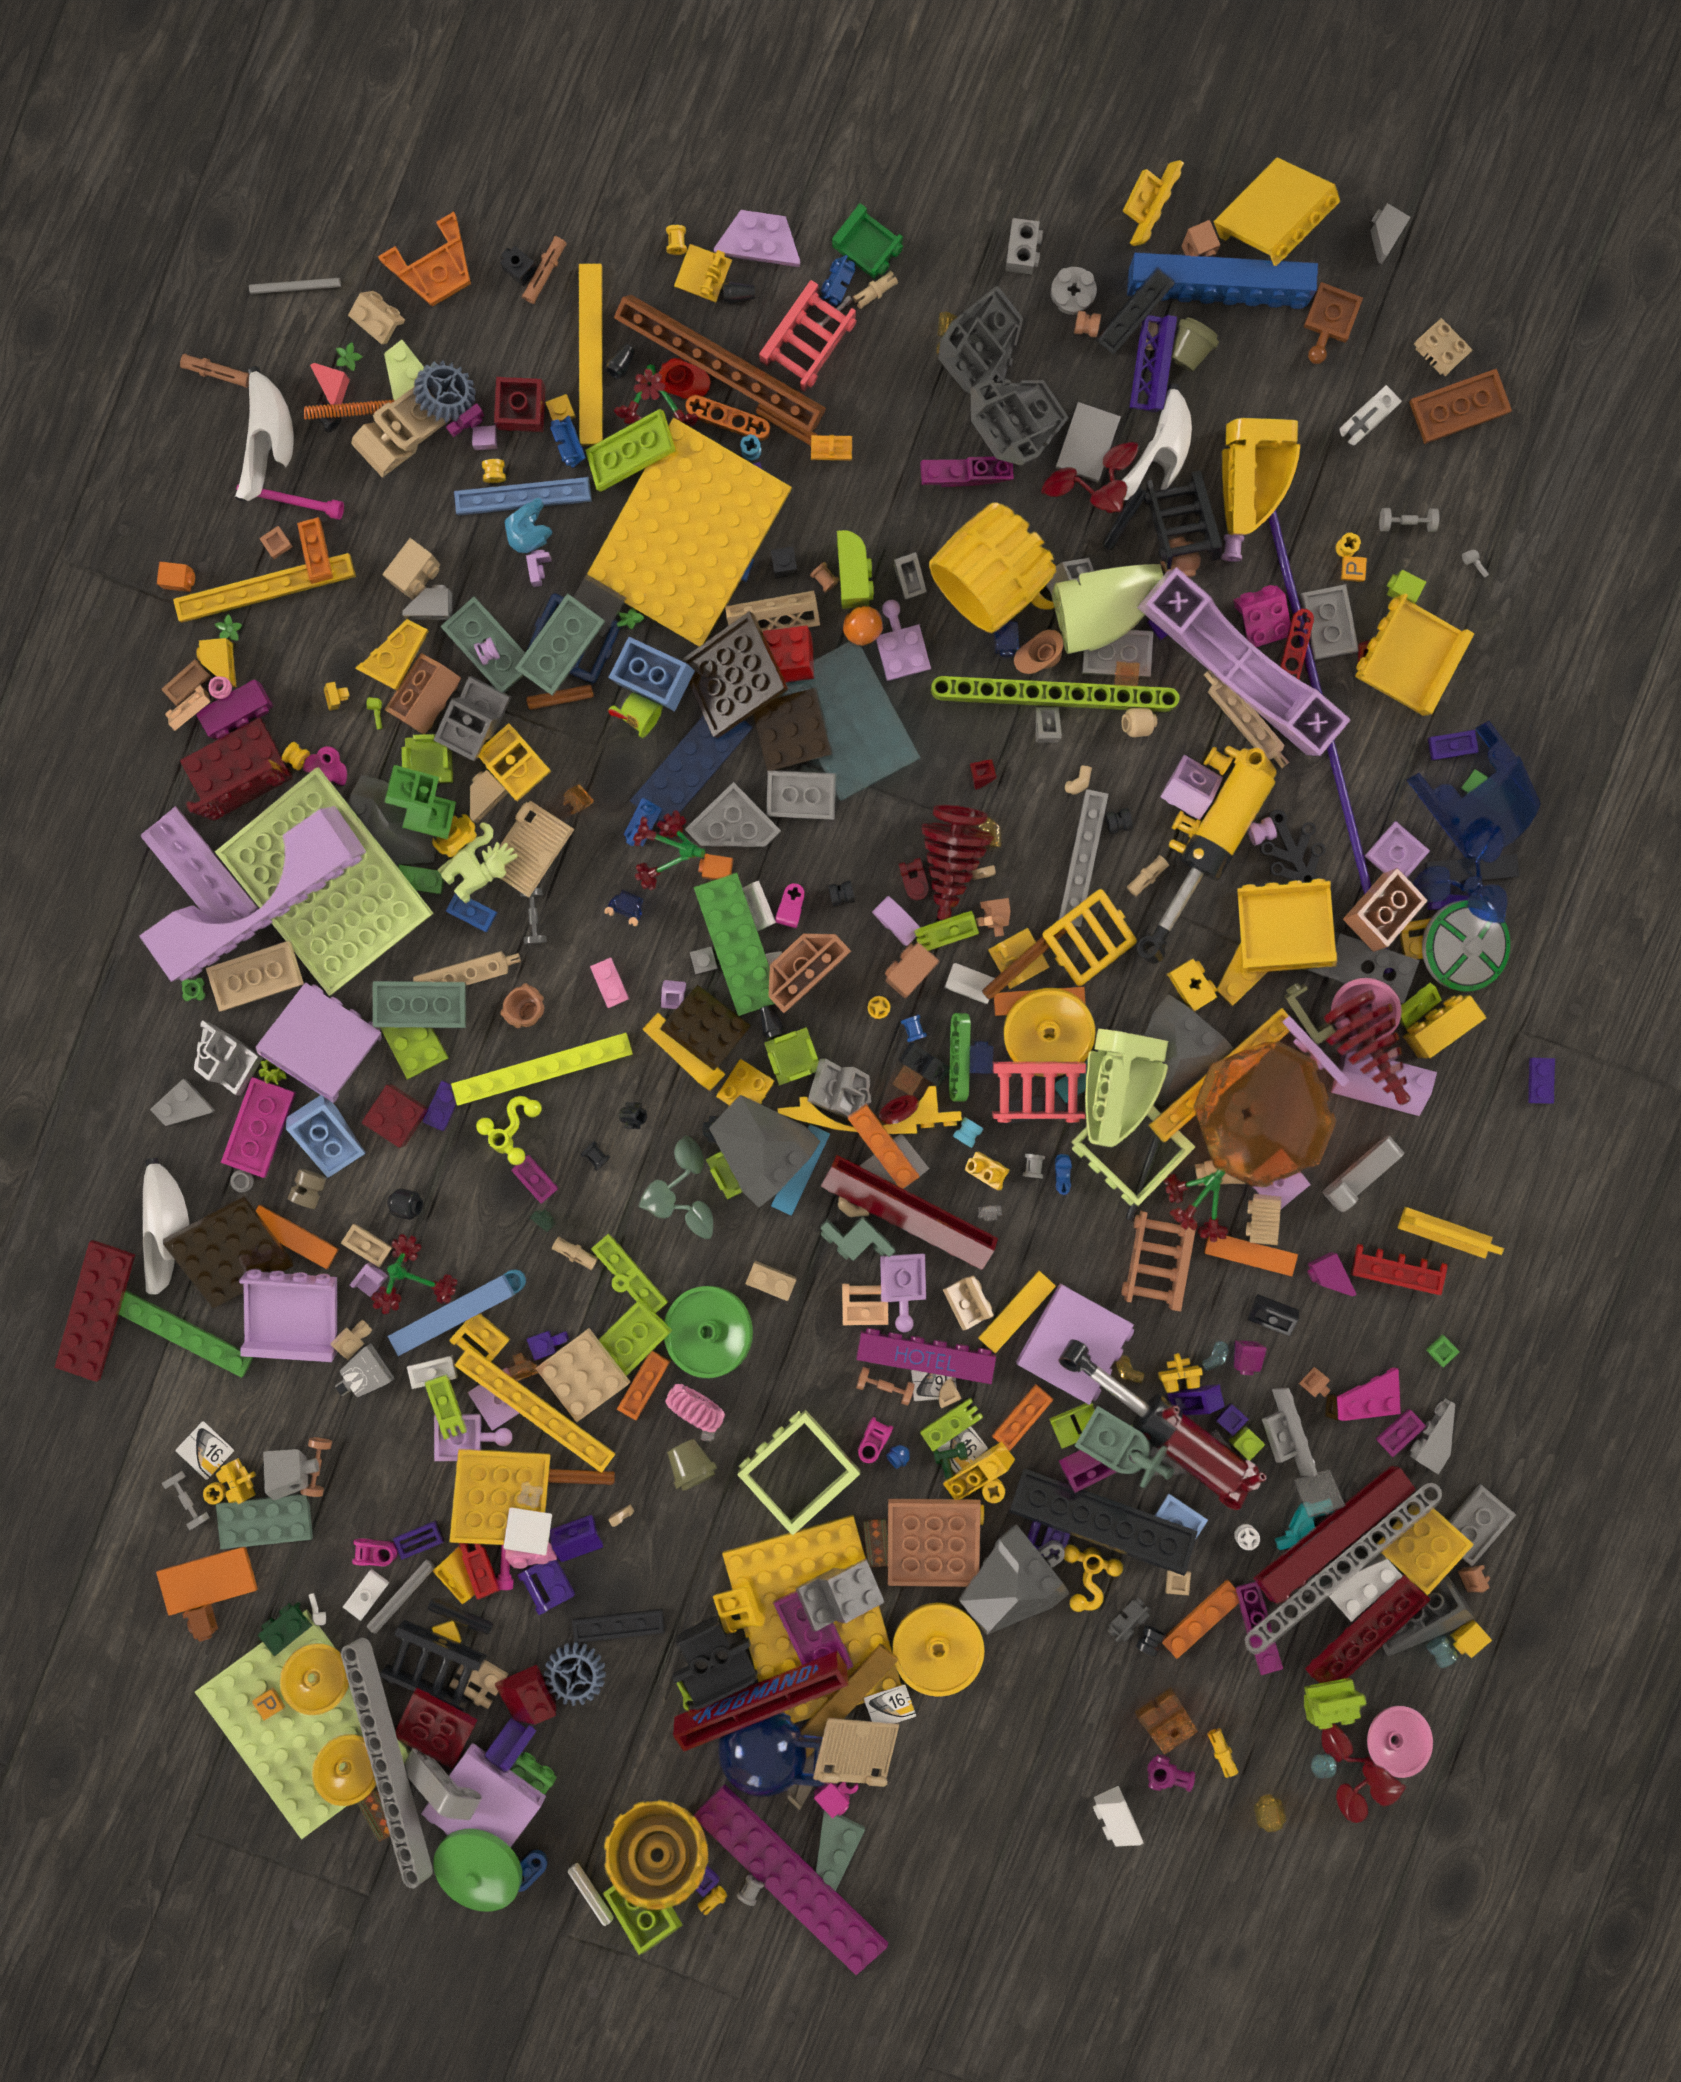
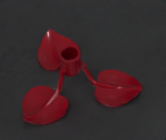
M1123 443L1111 448L1105 454L1103 465L1106 468H1110L1111 482L1101 489L1094 491L1079 477H1076L1077 470L1075 468L1066 467L1057 470L1049 476L1041 489V493L1050 497L1062 496L1073 488L1074 482H1077L1092 494L1091 503L1094 507L1106 510L1107 513L1121 512L1128 486L1125 481L1115 480L1114 470H1123L1132 463L1138 452V443Z
M1332 1723L1333 1727L1323 1729L1322 1746L1326 1754L1335 1762L1345 1759L1347 1762L1365 1763L1362 1771L1366 1779L1354 1789L1349 1784L1344 1783L1338 1788L1336 1794L1337 1804L1341 1813L1352 1823H1359L1368 1816L1367 1802L1358 1793L1363 1786L1368 1783L1371 1786L1370 1793L1372 1798L1383 1806L1396 1802L1405 1791L1406 1786L1397 1781L1386 1769L1376 1766L1369 1756L1365 1758L1349 1757L1353 1753L1352 1744L1346 1734L1335 1723Z

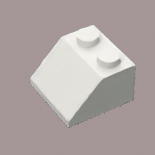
M1119 1786L1094 1797L1096 1805L1093 1806L1098 1820L1103 1818L1106 1826L1102 1828L1108 1841L1112 1839L1115 1846L1143 1844L1138 1827Z

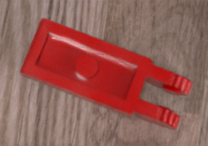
M459 1543L463 1553L462 1558L477 1600L500 1591L483 1544L474 1543L476 1550L470 1552L468 1543Z

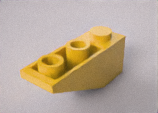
M1000 1442L955 1473L953 1477L947 1479L943 1485L954 1500H960L1006 1473L1015 1459L1003 1442Z

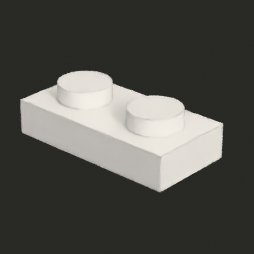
M453 1355L407 1366L412 1389L425 1386V1381L448 1374L449 1380L456 1379L458 1376L454 1366Z

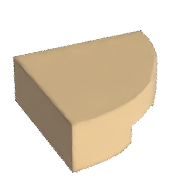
M994 865L971 871L973 873L972 879L974 880L992 877L996 873Z
M952 1378L946 1380L940 1388L939 1404L941 1408L961 1399Z
M631 1504L610 1516L609 1522L612 1527L617 1526L623 1519L633 1514L634 1509Z

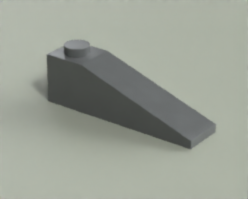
M1448 1575L1427 1595L1431 1600L1382 1645L1388 1656L1452 1631L1475 1618L1464 1597Z

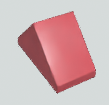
M316 363L311 364L310 366L330 405H341L350 379L344 372Z

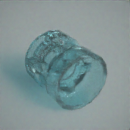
M1445 1635L1434 1638L1426 1646L1429 1653L1435 1656V1662L1440 1668L1450 1666L1459 1657L1455 1649L1449 1646L1450 1642Z

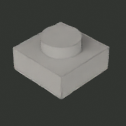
M712 946L690 952L695 974L718 969Z

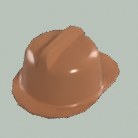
M1045 630L1023 645L1014 657V665L1017 670L1022 673L1031 674L1043 668L1048 669L1057 665L1062 656L1064 646L1061 634L1055 630Z

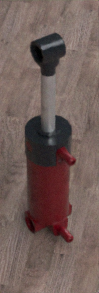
M1069 1340L1058 1359L1060 1365L1071 1372L1083 1371L1136 1412L1138 1415L1132 1427L1142 1432L1153 1447H1157L1160 1450L1163 1446H1166L1168 1448L1166 1455L1219 1495L1218 1500L1227 1507L1240 1510L1248 1493L1258 1489L1261 1482L1266 1480L1265 1474L1259 1473L1256 1465L1248 1459L1243 1460L1183 1414L1178 1406L1172 1404L1161 1394L1155 1395L1145 1403L1090 1360L1091 1356L1088 1354L1089 1349L1085 1344L1078 1340Z

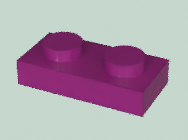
M530 1155L525 1157L523 1163L511 1169L541 1204L559 1189Z
M1408 1408L1376 1440L1390 1456L1394 1457L1426 1426Z

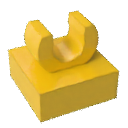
M335 682L325 684L323 690L329 711L337 710L341 704L340 701L348 700V688L337 689Z

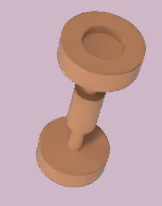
M863 1366L857 1382V1389L863 1390L865 1383L868 1382L877 1385L876 1388L890 1393L895 1391L903 1394L901 1404L909 1405L915 1387L914 1383L908 1382L905 1390L894 1387V1384L879 1379V1381L867 1378L870 1369Z
M319 1437L309 1438L308 1446L317 1449L315 1458L319 1463V1472L310 1474L312 1475L311 1484H308L307 1488L300 1490V1494L312 1497L323 1496L324 1488L315 1485L316 1477L320 1474L322 1459H320L321 1449H331V1440Z

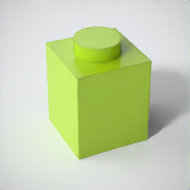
M1401 570L1397 575L1393 574L1387 584L1389 590L1386 595L1394 598L1406 593L1408 595L1406 599L1415 604L1426 581Z
M1245 1425L1228 1440L1249 1461L1265 1446Z

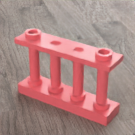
M812 280L809 281L759 353L760 362L766 366L771 361H777L802 379L800 388L804 392L808 386L811 388L818 378V375H816L846 331L850 332L857 322L855 319L856 310L851 308L846 316L819 297L818 284ZM810 305H815L841 323L834 334L806 316L807 313L805 311ZM796 324L804 325L828 342L821 353L794 335L792 330ZM784 342L786 344L789 342L815 360L808 371L780 353V347Z
M992 1062V1071L998 1073V1077H1000V1111H992V1116L994 1119H997V1122L1009 1123L1011 1119H1066V1122L1076 1123L1079 1122V1119H1085V1113L1077 1111L1078 1077H1080V1073H1086V1064L1084 1062ZM1011 1073H1021V1077H1023V1111H1009V1077H1011ZM1034 1073H1043V1077H1046L1045 1111H1032V1077H1034ZM1057 1073H1066V1077H1068V1111H1055V1077H1057Z

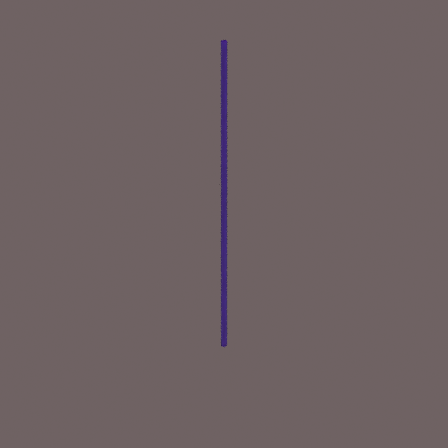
M1275 510L1268 519L1291 610L1294 614L1301 607ZM1303 615L1298 616L1297 620H1299L1301 623L1297 631H1301L1306 634V629L1302 630L1304 624ZM1298 635L1300 645L1302 647L1304 641L1303 638ZM1309 642L1304 660L1312 688L1323 695ZM1333 740L1327 747L1365 894L1371 888V882L1335 740ZM1392 968L1384 970V974L1393 972Z

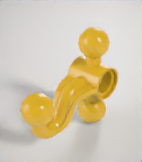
M1067 1545L1064 1548L1063 1559L1068 1563L1083 1562L1085 1569L1083 1584L1094 1595L1093 1601H1087L1082 1594H1075L1070 1599V1607L1075 1612L1096 1610L1101 1606L1104 1596L1102 1590L1092 1582V1575L1105 1569L1110 1576L1117 1577L1123 1572L1122 1562L1118 1559H1110L1108 1561L1102 1559L1101 1552L1093 1547L1085 1549L1083 1553L1074 1545ZM1090 1557L1098 1558L1095 1564H1088L1087 1560Z

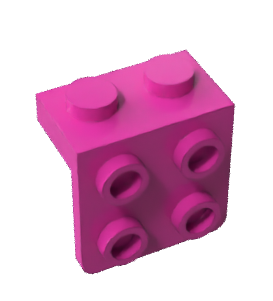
M1274 585L1265 586L1260 591L1254 593L1247 592L1239 598L1233 599L1235 608L1243 617L1246 639L1252 645L1259 647L1288 636L1290 618L1286 595L1279 587Z

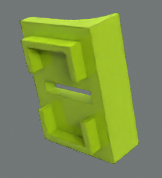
M1092 1402L1090 1405L1087 1403L1049 1419L1062 1449L1076 1443L1081 1435H1078L1070 1415H1075L1083 1432L1095 1411Z

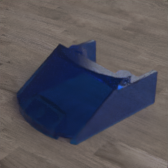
M1489 720L1480 724L1475 729L1490 748L1488 759L1497 771L1463 797L1458 794L1454 787L1448 784H1442L1432 790L1420 773L1407 779L1408 783L1466 859L1492 854L1515 841L1532 823L1541 805L1520 756H1516Z

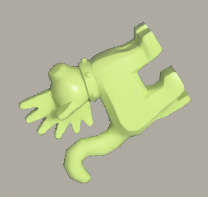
M486 823L479 825L484 831L483 836L476 837L472 842L467 843L452 859L448 860L438 869V872L449 885L454 882V877L457 874H461L464 877L463 882L457 886L454 892L465 903L470 901L471 893L482 888L489 881L492 882L496 877L503 878L506 875L505 865L518 857L517 854H512L514 848L506 851L507 843H504L500 848V844L496 842L493 850L488 846V853L484 850L482 851L485 862L479 863L475 856V850L480 846L488 844L493 838V829Z

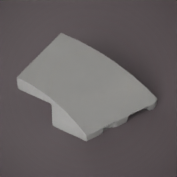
M202 1020L200 1027L203 1028L201 1042H198L197 1045L198 1054L195 1059L194 1070L208 1081L221 1083L233 1094L241 1096L263 1057L235 1037L215 1025Z
M820 1059L808 1102L848 1119V1116L865 1104L871 1103L869 1075L855 1067H840L827 1059Z

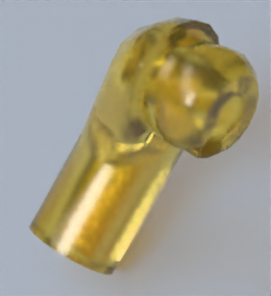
M987 817L986 823L978 825V827L993 835L990 847H1001V827L993 819Z

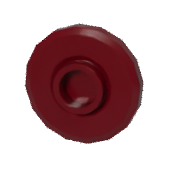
M904 1095L895 1098L881 1109L879 1119L882 1123L889 1125L904 1121L917 1110L919 1101L914 1095Z

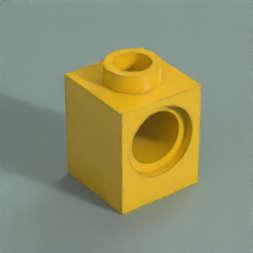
M1473 1619L1461 1625L1450 1635L1456 1641L1453 1643V1646L1460 1654L1466 1653L1471 1658L1492 1641Z

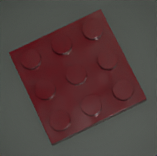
M416 1688L395 1733L397 1740L453 1769L477 1719Z

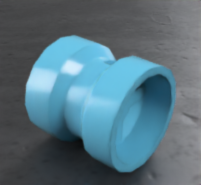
M964 1117L961 1122V1128L956 1130L953 1137L972 1148L975 1144L976 1136L982 1133L983 1128Z

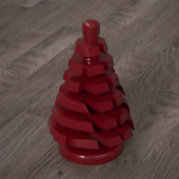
M957 805L934 806L933 815L937 819L949 823L933 822V824L925 823L922 825V832L928 837L924 839L925 848L931 851L926 853L928 863L934 865L929 867L931 877L939 879L932 880L931 883L932 889L941 893L934 894L935 903L940 905L937 915L940 920L951 918V907H956L960 901L954 895H961L965 892L967 887L961 883L971 881L973 873L969 871L976 870L980 864V861L975 858L984 856L987 849L983 846L989 845L993 839V835H990L991 833L971 827L986 823L987 814L985 812Z
M1371 990L1352 998L1325 1015L1324 1020L1327 1024H1335L1346 1018L1350 1021L1348 1025L1337 1030L1326 1041L1332 1046L1352 1038L1337 1049L1341 1055H1346L1365 1046L1364 1049L1351 1056L1348 1061L1356 1065L1372 1057L1373 1060L1359 1070L1363 1074H1369L1379 1069L1380 1073L1371 1079L1376 1084L1386 1081L1387 1086L1383 1087L1382 1090L1387 1094L1393 1092L1399 1105L1407 1104L1411 1097L1403 1087L1407 1084L1406 1076L1401 1078L1397 1076L1399 1072L1404 1070L1403 1062L1393 1066L1390 1064L1391 1061L1402 1055L1401 1048H1395L1385 1054L1383 1052L1399 1040L1398 1033L1388 1035L1379 1041L1376 1040L1396 1026L1395 1018L1373 1026L1393 1012L1392 1004L1384 1005L1373 1012L1362 1015L1361 1010L1375 1000V994Z

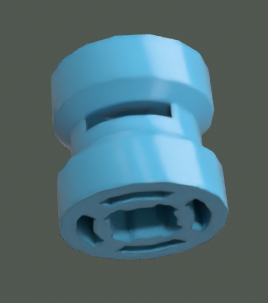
M514 1269L504 1274L514 1293L523 1289L526 1284L524 1273Z

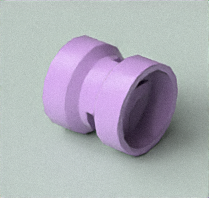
M1270 817L1262 819L1261 823H1251L1247 830L1254 846L1261 844L1265 838L1268 840L1277 838V832Z

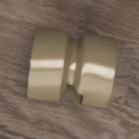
M298 1169L294 1180L297 1184L291 1187L287 1199L298 1205L315 1209L320 1199L318 1191L323 1190L327 1178L306 1169Z

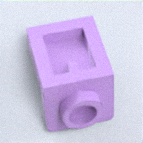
M536 550L532 551L531 555H526L530 581L533 587L542 586L541 579L545 578L543 565L539 564L551 562L549 552Z

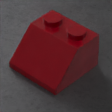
M537 1665L495 1683V1687L514 1721L536 1725L556 1716V1699L553 1693H549L550 1688L548 1685H545V1679Z

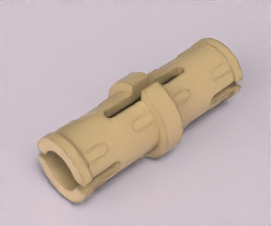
M889 271L876 282L871 281L867 288L853 296L855 303L858 302L857 306L860 309L875 298H881L882 293L898 284L896 277H892L894 275L893 272Z
M1159 855L1146 869L1143 868L1137 878L1126 886L1127 889L1137 897L1145 887L1156 881L1155 878L1169 866L1168 862Z
M559 1236L552 1246V1250L569 1258V1261L580 1263L590 1270L594 1268L598 1257L581 1249L580 1245L569 1243Z

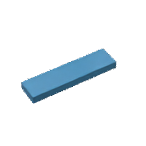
M811 1124L808 1129L821 1142L811 1158L776 1194L771 1205L791 1216L830 1136V1133Z

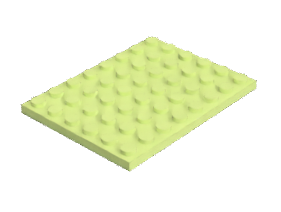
M315 768L216 850L215 853L258 907L261 908L276 890L282 876L285 862L283 835L319 809L336 806L366 850V853L360 856L362 861L353 867L349 866L344 869V873L336 879H330L325 882L326 886L317 892L313 891L308 894V898L303 902L289 907L291 910L284 915L272 919L273 926L285 941H291L296 955L330 996L434 913L320 768Z
M308 1610L302 1613L312 1626L275 1657L266 1645L261 1642L195 1691L201 1702L301 1839L346 1807L330 1804L317 1793L313 1784L312 1769L318 1753L329 1741L338 1736L356 1734L363 1737L350 1686H348L345 1696L337 1706L319 1715L299 1713L292 1709L283 1698L280 1689V1675L285 1662L292 1653L305 1645L314 1643L326 1644L335 1648L320 1626L314 1624L312 1615ZM313 1673L308 1676L309 1682L314 1680ZM274 1687L285 1707L268 1719L263 1720L252 1701ZM397 1740L403 1762L405 1763L410 1750L403 1742ZM345 1763L340 1764L339 1770L344 1769Z

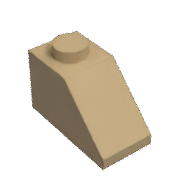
M487 770L484 773L482 771L479 772L472 779L474 783L470 786V819L475 823H478L509 793Z

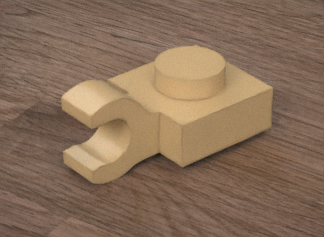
M362 1319L352 1331L346 1327L330 1344L349 1360L364 1345L361 1338L369 1335L372 1329Z

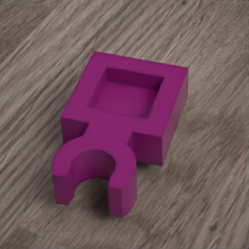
M476 403L461 414L457 421H453L446 428L455 437L463 429H467L470 426L474 428L482 422V417L485 415Z

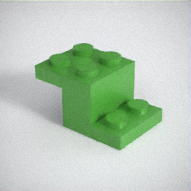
M394 765L385 803L407 808L402 828L448 839L456 802L435 796L439 777Z

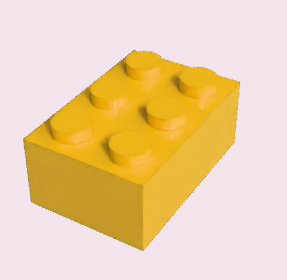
M1454 995L1443 1002L1445 1005L1443 1008L1430 1011L1425 1015V1021L1421 1023L1416 1022L1406 1029L1408 1033L1403 1038L1418 1058L1433 1057L1486 1019V1016L1471 996L1459 995L1455 997Z

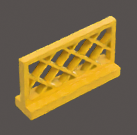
M1404 1207L1398 1229L1485 1259L1488 1251L1502 1255L1504 1248L1491 1244L1493 1238L1491 1236Z

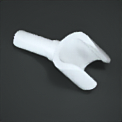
M310 1594L309 1598L313 1612L312 1620L315 1625H324L326 1623V1612H318L315 1594Z

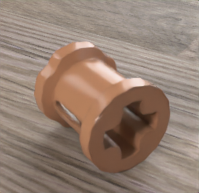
M823 562L810 576L816 578L826 593L840 579L835 577L827 568L828 564Z

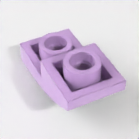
M889 896L872 911L886 928L890 929L903 945L907 946L916 937L914 931L920 927Z

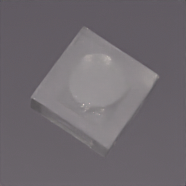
M999 1204L977 1207L978 1217L984 1218V1221L997 1220V1215H1002L1001 1205Z

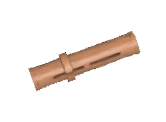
M554 236L547 252L542 254V261L524 294H522V297L532 304H535L553 268L559 264L558 259L567 245L561 238Z
M183 354L181 357L180 367L183 369L198 372L203 377L208 375L246 388L249 386V373L212 363L207 358L199 359L187 354Z

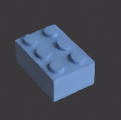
M628 637L609 678L616 684L675 711L695 670L687 663Z

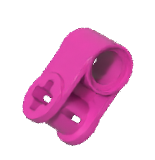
M793 883L786 887L776 915V923L797 929L804 899V890L801 885ZM794 887L798 888V893H801V896L791 900V895L788 894V891H792Z
M875 1417L871 1418L858 1447V1454L863 1462L872 1463L876 1461L893 1430V1426H886L876 1421ZM866 1446H872L875 1449L874 1454L870 1457L862 1454V1450Z
M368 1538L354 1540V1545H356L355 1558L352 1560L354 1565L387 1566L398 1556V1550L394 1542ZM382 1549L389 1551L390 1558L383 1557Z

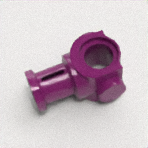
M1157 1754L1156 1757H1153V1760L1149 1762L1147 1767L1149 1774L1148 1786L1151 1789L1161 1791L1168 1787L1172 1788L1175 1785L1186 1788V1791L1191 1792L1195 1781L1194 1771L1186 1772L1177 1769L1176 1765L1169 1763L1170 1758ZM1157 1769H1164V1773L1161 1776L1154 1775Z

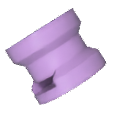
M491 637L487 638L482 644H474L483 665L488 664L489 660L500 658Z

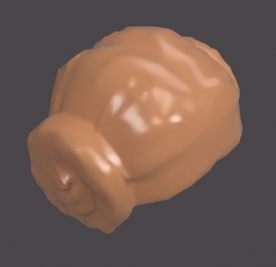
M1182 536L1168 540L1170 548L1194 544V542L1186 541ZM1199 552L1176 556L1172 558L1171 569L1166 570L1164 561L1161 562L1162 569L1166 573L1174 568H1178L1188 578L1195 576V571L1200 566L1201 557Z
M524 983L521 987L513 989L505 998L500 1015L516 1028L533 1026L544 1013V1005L542 1003L544 998L536 988Z

